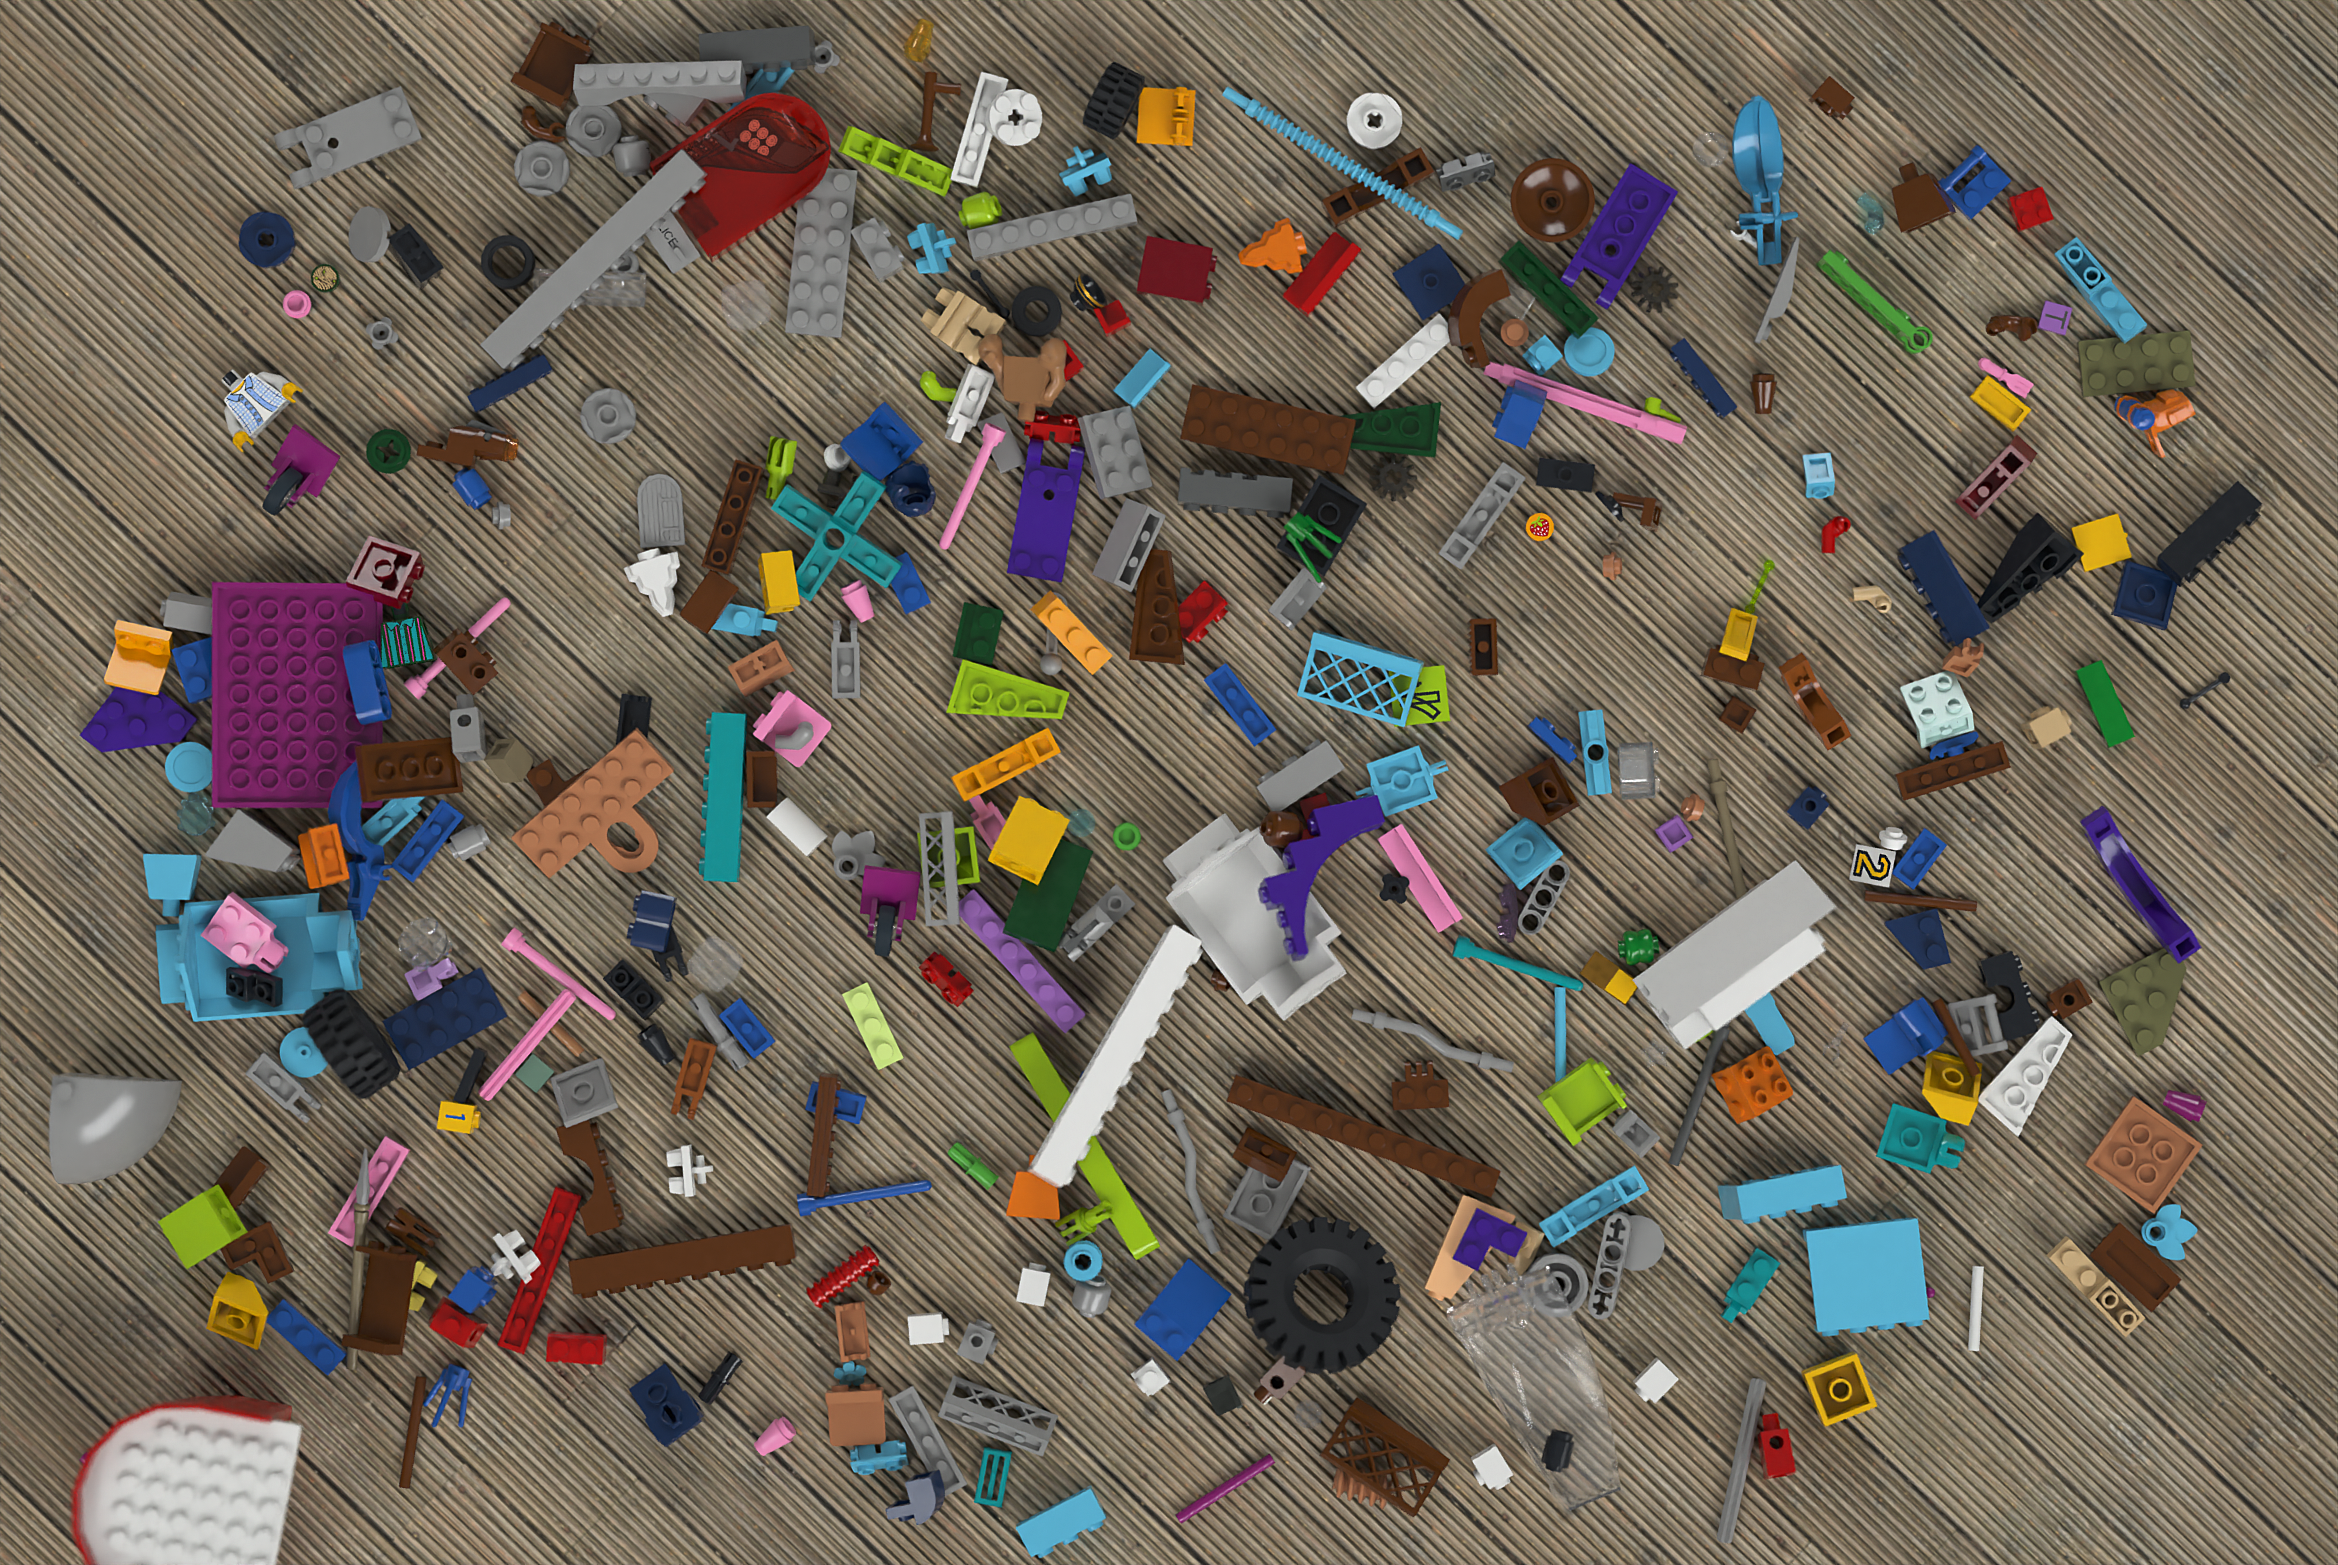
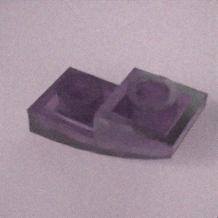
M1513 883L1501 886L1503 892L1498 893L1502 909L1508 908L1509 911L1507 914L1498 916L1500 922L1495 923L1499 938H1505L1506 943L1514 942L1518 922L1517 898Z

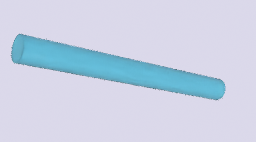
M1554 987L1555 1083L1566 1075V987Z

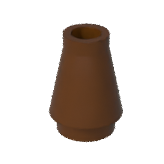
M1752 374V381L1749 382L1755 405V414H1771L1777 386L1775 374Z

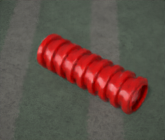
M864 1245L861 1252L857 1250L854 1257L851 1255L848 1257L849 1260L847 1262H841L842 1266L834 1267V1272L829 1271L827 1273L828 1276H822L819 1283L815 1281L812 1288H806L808 1297L817 1308L821 1309L824 1302L829 1303L831 1297L836 1298L839 1291L841 1293L844 1292L846 1286L848 1288L851 1287V1282H857L859 1276L864 1277L867 1270L871 1272L874 1265L876 1267L880 1265L878 1257L869 1246Z

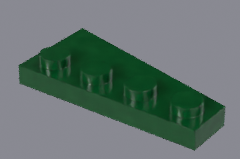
M1441 402L1340 416L1357 421L1350 449L1435 458Z

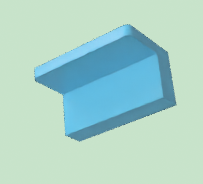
M1149 349L1113 391L1135 410L1171 369V364L1165 362L1152 349Z

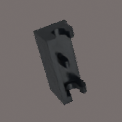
M410 223L387 238L390 239L387 249L419 290L426 287L428 281L435 277L436 279L439 277L441 270L444 268Z
M621 694L616 745L635 728H638L648 739L652 697Z

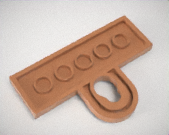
M635 728L511 836V839L548 879L590 843L615 869L626 873L642 871L649 867L656 858L659 849V838L654 827L634 805L674 771V767L641 731ZM616 822L627 823L635 830V837L639 841V847L634 851H628L623 846L615 845L608 837L609 827Z

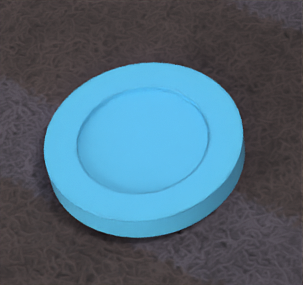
M1590 327L1579 339L1571 334L1564 346V358L1567 365L1572 371L1582 376L1590 377L1602 374L1611 366L1614 359L1615 349L1612 339L1607 333L1597 328Z
M185 742L177 745L170 751L165 762V772L169 782L175 788L184 792H198L208 787L212 782V752L206 746L196 742Z
M305 1027L289 1032L280 1046V1059L283 1066L291 1074L303 1078L318 1075L328 1065L313 1044L314 1042L309 1037Z

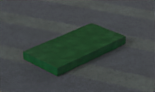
M1061 839L1039 884L1036 885L1024 878L1022 879L1002 933L1055 953L1093 851Z

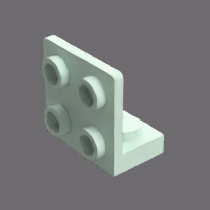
M1946 670L1900 687L1901 694L1915 722L1917 739L1921 748L1974 730L1973 713L1955 673Z

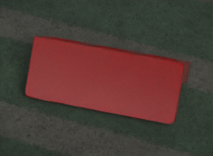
M1333 232L1306 265L1303 272L1298 275L1286 290L1283 298L1305 316L1309 317L1359 255L1361 248L1353 242L1350 244L1337 232Z

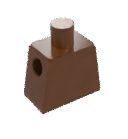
M1914 162L1899 168L1904 183L1893 187L1892 195L1901 233L1908 234L1956 213L1955 208L1933 174L1926 173L1919 176Z

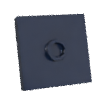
M1440 244L1432 247L1392 273V276L1422 321L1452 303L1458 292L1465 285V282Z
M2126 560L2123 564L2111 615L2160 630H2166L2177 584L2161 570Z

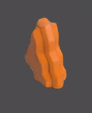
M1288 217L1275 222L1273 229L1264 232L1260 241L1245 247L1238 254L1242 265L1255 268L1267 265L1273 271L1285 270L1288 274L1303 272L1300 255L1307 254L1302 231L1294 233Z

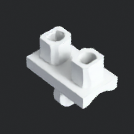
M692 1144L682 1145L680 1149L666 1152L668 1167H683L682 1177L669 1178L670 1193L685 1194V1197L696 1195L694 1173H697L698 1184L706 1183L705 1172H712L713 1165L705 1166L704 1155L696 1156V1167H694Z
M514 1230L503 1237L500 1233L495 1235L493 1239L505 1257L501 1258L498 1252L491 1256L495 1263L490 1269L492 1274L497 1276L503 1273L506 1279H509L513 1276L510 1267L513 1266L525 1284L532 1280L530 1273L541 1263L532 1250L520 1258L516 1256L514 1252L526 1244L519 1232Z

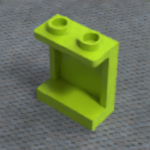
M1592 1057L1537 1096L1572 1146L1582 1141L1580 1135L1619 1107L1622 1109L1627 1107L1623 1101L1627 1096L1618 1083L1615 1085L1611 1084L1607 1078L1611 1075L1602 1061L1596 1063Z
M219 1184L199 1194L158 1221L164 1235L170 1241L186 1269L200 1263L214 1252L247 1233L246 1228Z

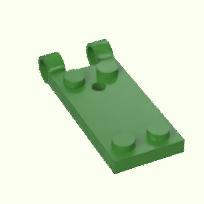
M1829 250L1816 263L1830 278L1903 344L1904 349L1908 353L1918 354L1931 345L1933 334L1930 329L1924 326L1915 328L1909 323L1911 320L1909 315L1900 308L1895 310L1847 266L1849 261L1840 252L1836 251L1833 253ZM1921 331H1924L1928 335V342L1925 334ZM1914 335H1918L1922 339V346L1914 342ZM1908 340H1909L1910 345H1911L1914 349H1916V350H1913V349H1911V348L1909 347V345H1908Z

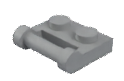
M1995 994L1947 1004L1949 1013L1972 1056L2009 1049L2007 1040H2003L1994 1004L1997 1002ZM1979 1006H1984L1993 1043L1988 1044Z

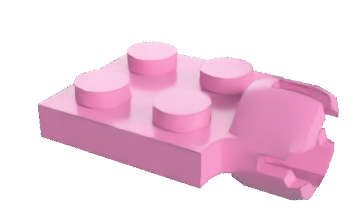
M234 892L227 896L201 934L204 939L242 968L246 969L250 964H255L268 974L273 973L284 961L283 957H287L289 949L277 940L273 934L277 925Z

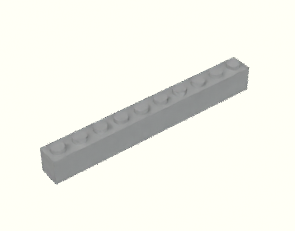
M681 149L480 344L482 348L503 369H507L509 366L512 369L517 367L525 359L522 354L529 347L534 350L544 341L545 337L542 334L550 327L552 330H555L565 320L562 315L569 308L573 311L585 301L583 295L590 288L595 291L605 281L603 275L609 269L613 272L616 271L626 261L623 256L630 249L633 252L638 250L646 241L643 237L650 230L655 233L666 222L663 217L670 210L673 213L677 212L686 203L683 198L690 191L695 194L705 185L706 181L703 178L708 174L685 150Z

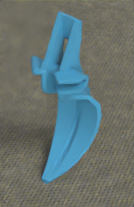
M1763 96L1751 97L1749 102L1744 104L1736 119L1732 139V159L1737 179L1742 189L1750 195L1752 212L1738 215L1739 226L1741 230L1755 229L1758 266L1782 263L1781 220L1795 219L1798 217V213L1795 211L1781 213L1779 190L1782 185L1784 171L1781 133L1775 112L1769 101ZM1771 202V212L1762 213L1761 203ZM1772 223L1774 241L1763 243V224Z

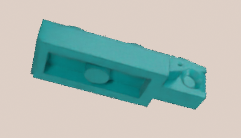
M1756 1247L1726 1291L1723 1301L1728 1305L1721 1314V1317L1732 1323L1739 1312L1745 1315L1779 1267L1780 1262Z

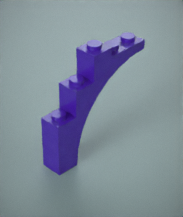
M1378 795L1314 809L1308 816L1309 819H1307L1308 832L1311 836L1314 835V838L1290 843L1285 848V853L1282 854L1284 867L1286 870L1289 869L1290 872L1266 877L1259 884L1258 896L1261 904H1265L1267 911L1278 909V912H1276L1279 928L1284 929L1286 937L1283 941L1286 954L1291 955L1293 962L1304 960L1309 954L1305 935V910L1310 888L1319 869L1326 859L1340 846L1361 834L1379 829L1385 819Z

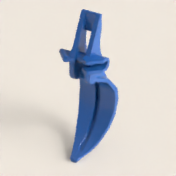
M355 761L340 776L331 793L328 817L330 825L337 823L341 844L352 855V859L346 862L350 878L347 909L351 910L353 920L363 921L380 880H392V875H383L384 869H391L392 864L384 863L385 854L383 847L366 840L361 828L360 813L362 800L357 762Z

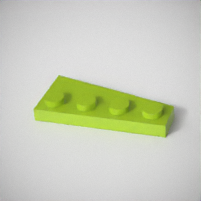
M963 659L946 713L1062 719L1070 692Z

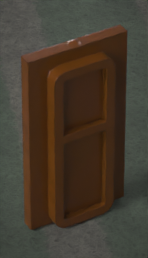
M2120 1222L2106 1237H2103L2102 1241L2089 1254L2092 1259L2151 1313L2182 1280Z

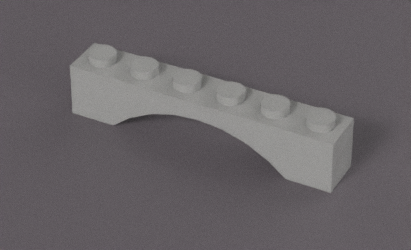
M742 61L575 64L573 90L579 106H604L629 96L647 93H678L705 98L716 103L745 102L747 77Z
M1126 194L967 230V235L975 262L1056 240L1137 225V218L1132 195Z

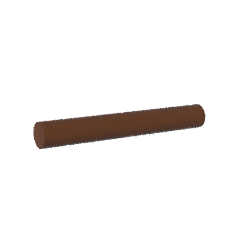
M1940 998L1932 1002L1970 1077L1977 1076L1981 1071L1943 999Z

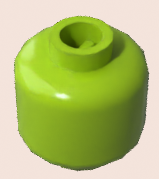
M985 191L965 198L962 201V210L959 211L961 223L964 227L968 226L971 230L998 224L999 217L1002 216V208L995 195L991 196Z

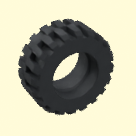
M334 990L305 1011L302 1021L309 1037L314 1042L313 1044L325 1062L330 1066L333 1073L337 1075L342 1084L355 1097L368 1099L398 1078L401 1067L392 1052L393 1050L367 1012L346 990Z

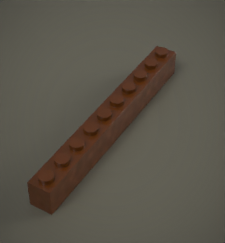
M1235 1074L1226 1099L1229 1103L1488 1197H1492L1501 1172L1497 1168Z

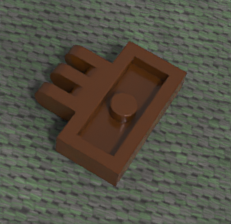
M1427 1060V1072H1422L1421 1061H1416V1072L1411 1073L1410 1061L1404 1062L1405 1081L1391 1082L1393 1110L1449 1107L1448 1079L1434 1080L1433 1061Z

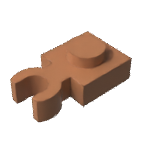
M1965 639L1962 648L1955 646L1943 659L1942 669L1969 677L1980 664V658L1984 652V643H1980L1977 647L1970 646L1971 639Z

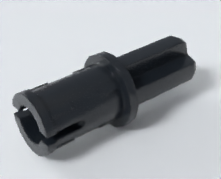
M728 1351L717 1369L711 1371L713 1375L698 1397L706 1404L711 1405L724 1386L730 1384L728 1381L741 1363H743V1360Z

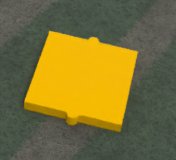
M2118 513L2071 528L2076 546L2084 553L2080 558L2084 572L2132 557L2126 540L2128 534L2123 530Z

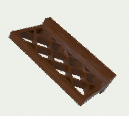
M1358 1397L1347 1407L1344 1416L1319 1455L1412 1518L1417 1515L1440 1474L1451 1460ZM1349 1419L1359 1426L1361 1435L1348 1437L1345 1425ZM1376 1437L1381 1440L1384 1450L1371 1453L1368 1438ZM1362 1440L1366 1454L1353 1456L1349 1442ZM1344 1443L1347 1457L1338 1458L1329 1451L1334 1444ZM1400 1453L1405 1456L1407 1466L1395 1468L1391 1454ZM1386 1455L1389 1469L1376 1472L1373 1457ZM1367 1458L1371 1473L1362 1474L1357 1471L1354 1461ZM1423 1468L1432 1474L1429 1482L1418 1484L1415 1470ZM1409 1471L1413 1485L1400 1487L1396 1473ZM1391 1474L1394 1488L1386 1490L1380 1486L1378 1476ZM1414 1490L1417 1499L1414 1507L1404 1502L1401 1492Z

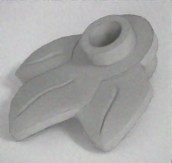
M840 831L835 836L832 850L836 856L834 871L839 878L852 880L858 875L864 876L865 865L884 866L886 859L873 853L875 837L872 831L861 832L852 839L844 831ZM845 861L853 863V869L849 872L843 869Z

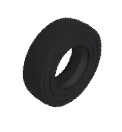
M1031 286L1022 290L1015 297L1011 313L1016 327L1028 336L1041 337L1048 335L1056 329L1061 320L1062 307L1054 292L1042 286ZM1032 301H1041L1047 306L1048 314L1041 322H1032L1026 316V307Z

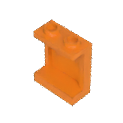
M337 823L307 830L308 833L297 836L309 889L329 886L350 879Z

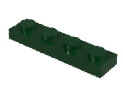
M1519 240L1498 261L1577 339L1599 319Z

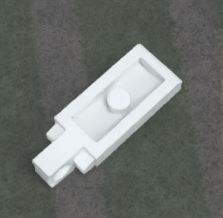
M972 364L967 365L947 415L946 423H949L945 438L961 443L965 431L970 432L971 428L976 426L995 379L993 373Z

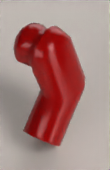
M1836 516L1823 526L1821 553H1835V539L1842 533L1847 532L1851 527V522L1847 517Z

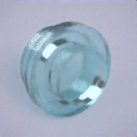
M1085 809L1075 810L1068 818L1070 820L1068 829L1077 837H1086L1095 828L1094 816Z

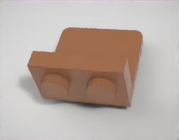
M876 1383L860 1384V1388L848 1389V1385L831 1386L832 1390L826 1391L825 1399L826 1404H828L829 1438L832 1446L871 1445L885 1442L886 1427L883 1387H877Z

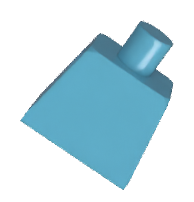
M143 854L149 899H163L162 916H179L180 900H193L202 855Z

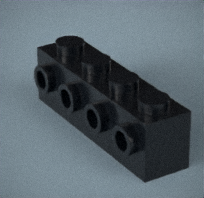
M2237 481L2158 555L2156 565L2179 587L2186 581L2189 584L2192 583L2200 575L2201 571L2199 569L2206 562L2209 565L2212 564L2220 556L2221 552L2219 550L2225 544L2231 546L2240 537L2241 533L2239 531L2244 526L2251 527L2260 518L2259 512L2262 503Z

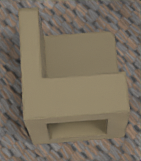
M497 739L484 758L487 765L503 783L522 782L534 764V760L518 739Z

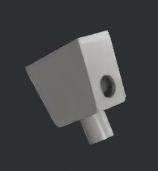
M472 694L456 696L457 710L450 711L453 754L461 763L484 760L488 754L483 714L478 707H474Z

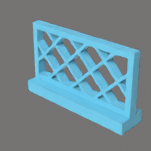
M1316 630L1313 632L1311 647L1297 696L1405 727L1424 661ZM1316 649L1327 652L1333 663L1319 670L1314 661ZM1334 655L1341 656L1342 658L1336 661ZM1348 658L1355 661L1360 671L1346 678L1338 663ZM1361 663L1368 664L1369 666L1363 668ZM1335 666L1342 680L1329 687L1321 672ZM1373 666L1381 668L1386 679L1375 685H1372L1365 672ZM1311 667H1313L1314 670H1315V673L1309 675V674H1310V671H1311ZM1387 670L1395 672V674L1390 676ZM1362 674L1369 688L1355 695L1348 680ZM1400 674L1412 677L1409 689L1402 693L1398 692L1392 681L1393 678ZM1317 675L1325 690L1318 694L1306 692L1307 681ZM1388 681L1396 696L1382 703L1375 688ZM1344 683L1352 698L1340 702L1335 699L1331 690ZM1369 691L1372 692L1378 703V706L1371 710L1364 709L1358 700V697ZM1327 692L1330 698L1323 697L1321 695ZM1407 694L1406 701L1404 702L1401 696ZM1398 699L1403 707L1401 719L1389 716L1384 706ZM1354 700V702H1355V704H1356L1357 706L1350 705V704H1347V703H1349V702H1351V701ZM1379 708H1381L1383 714L1377 713V712H1374V711H1376V710H1378Z

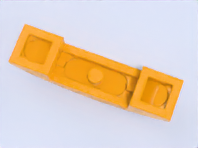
M1046 728L1018 744L952 776L951 780L964 803L1061 753L1049 728Z

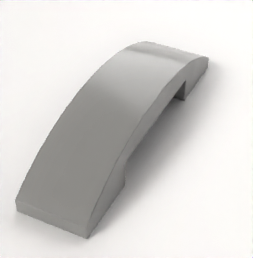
M1502 462L1438 554L1459 569H1462L1526 477Z

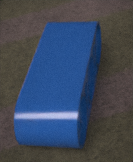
M367 640L344 646L343 658L357 719L362 725L389 720L392 716V707L377 644L374 640Z

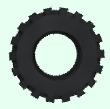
M1115 61L1111 63L1103 73L1083 115V125L1112 140L1119 136L1141 95L1145 84V77Z

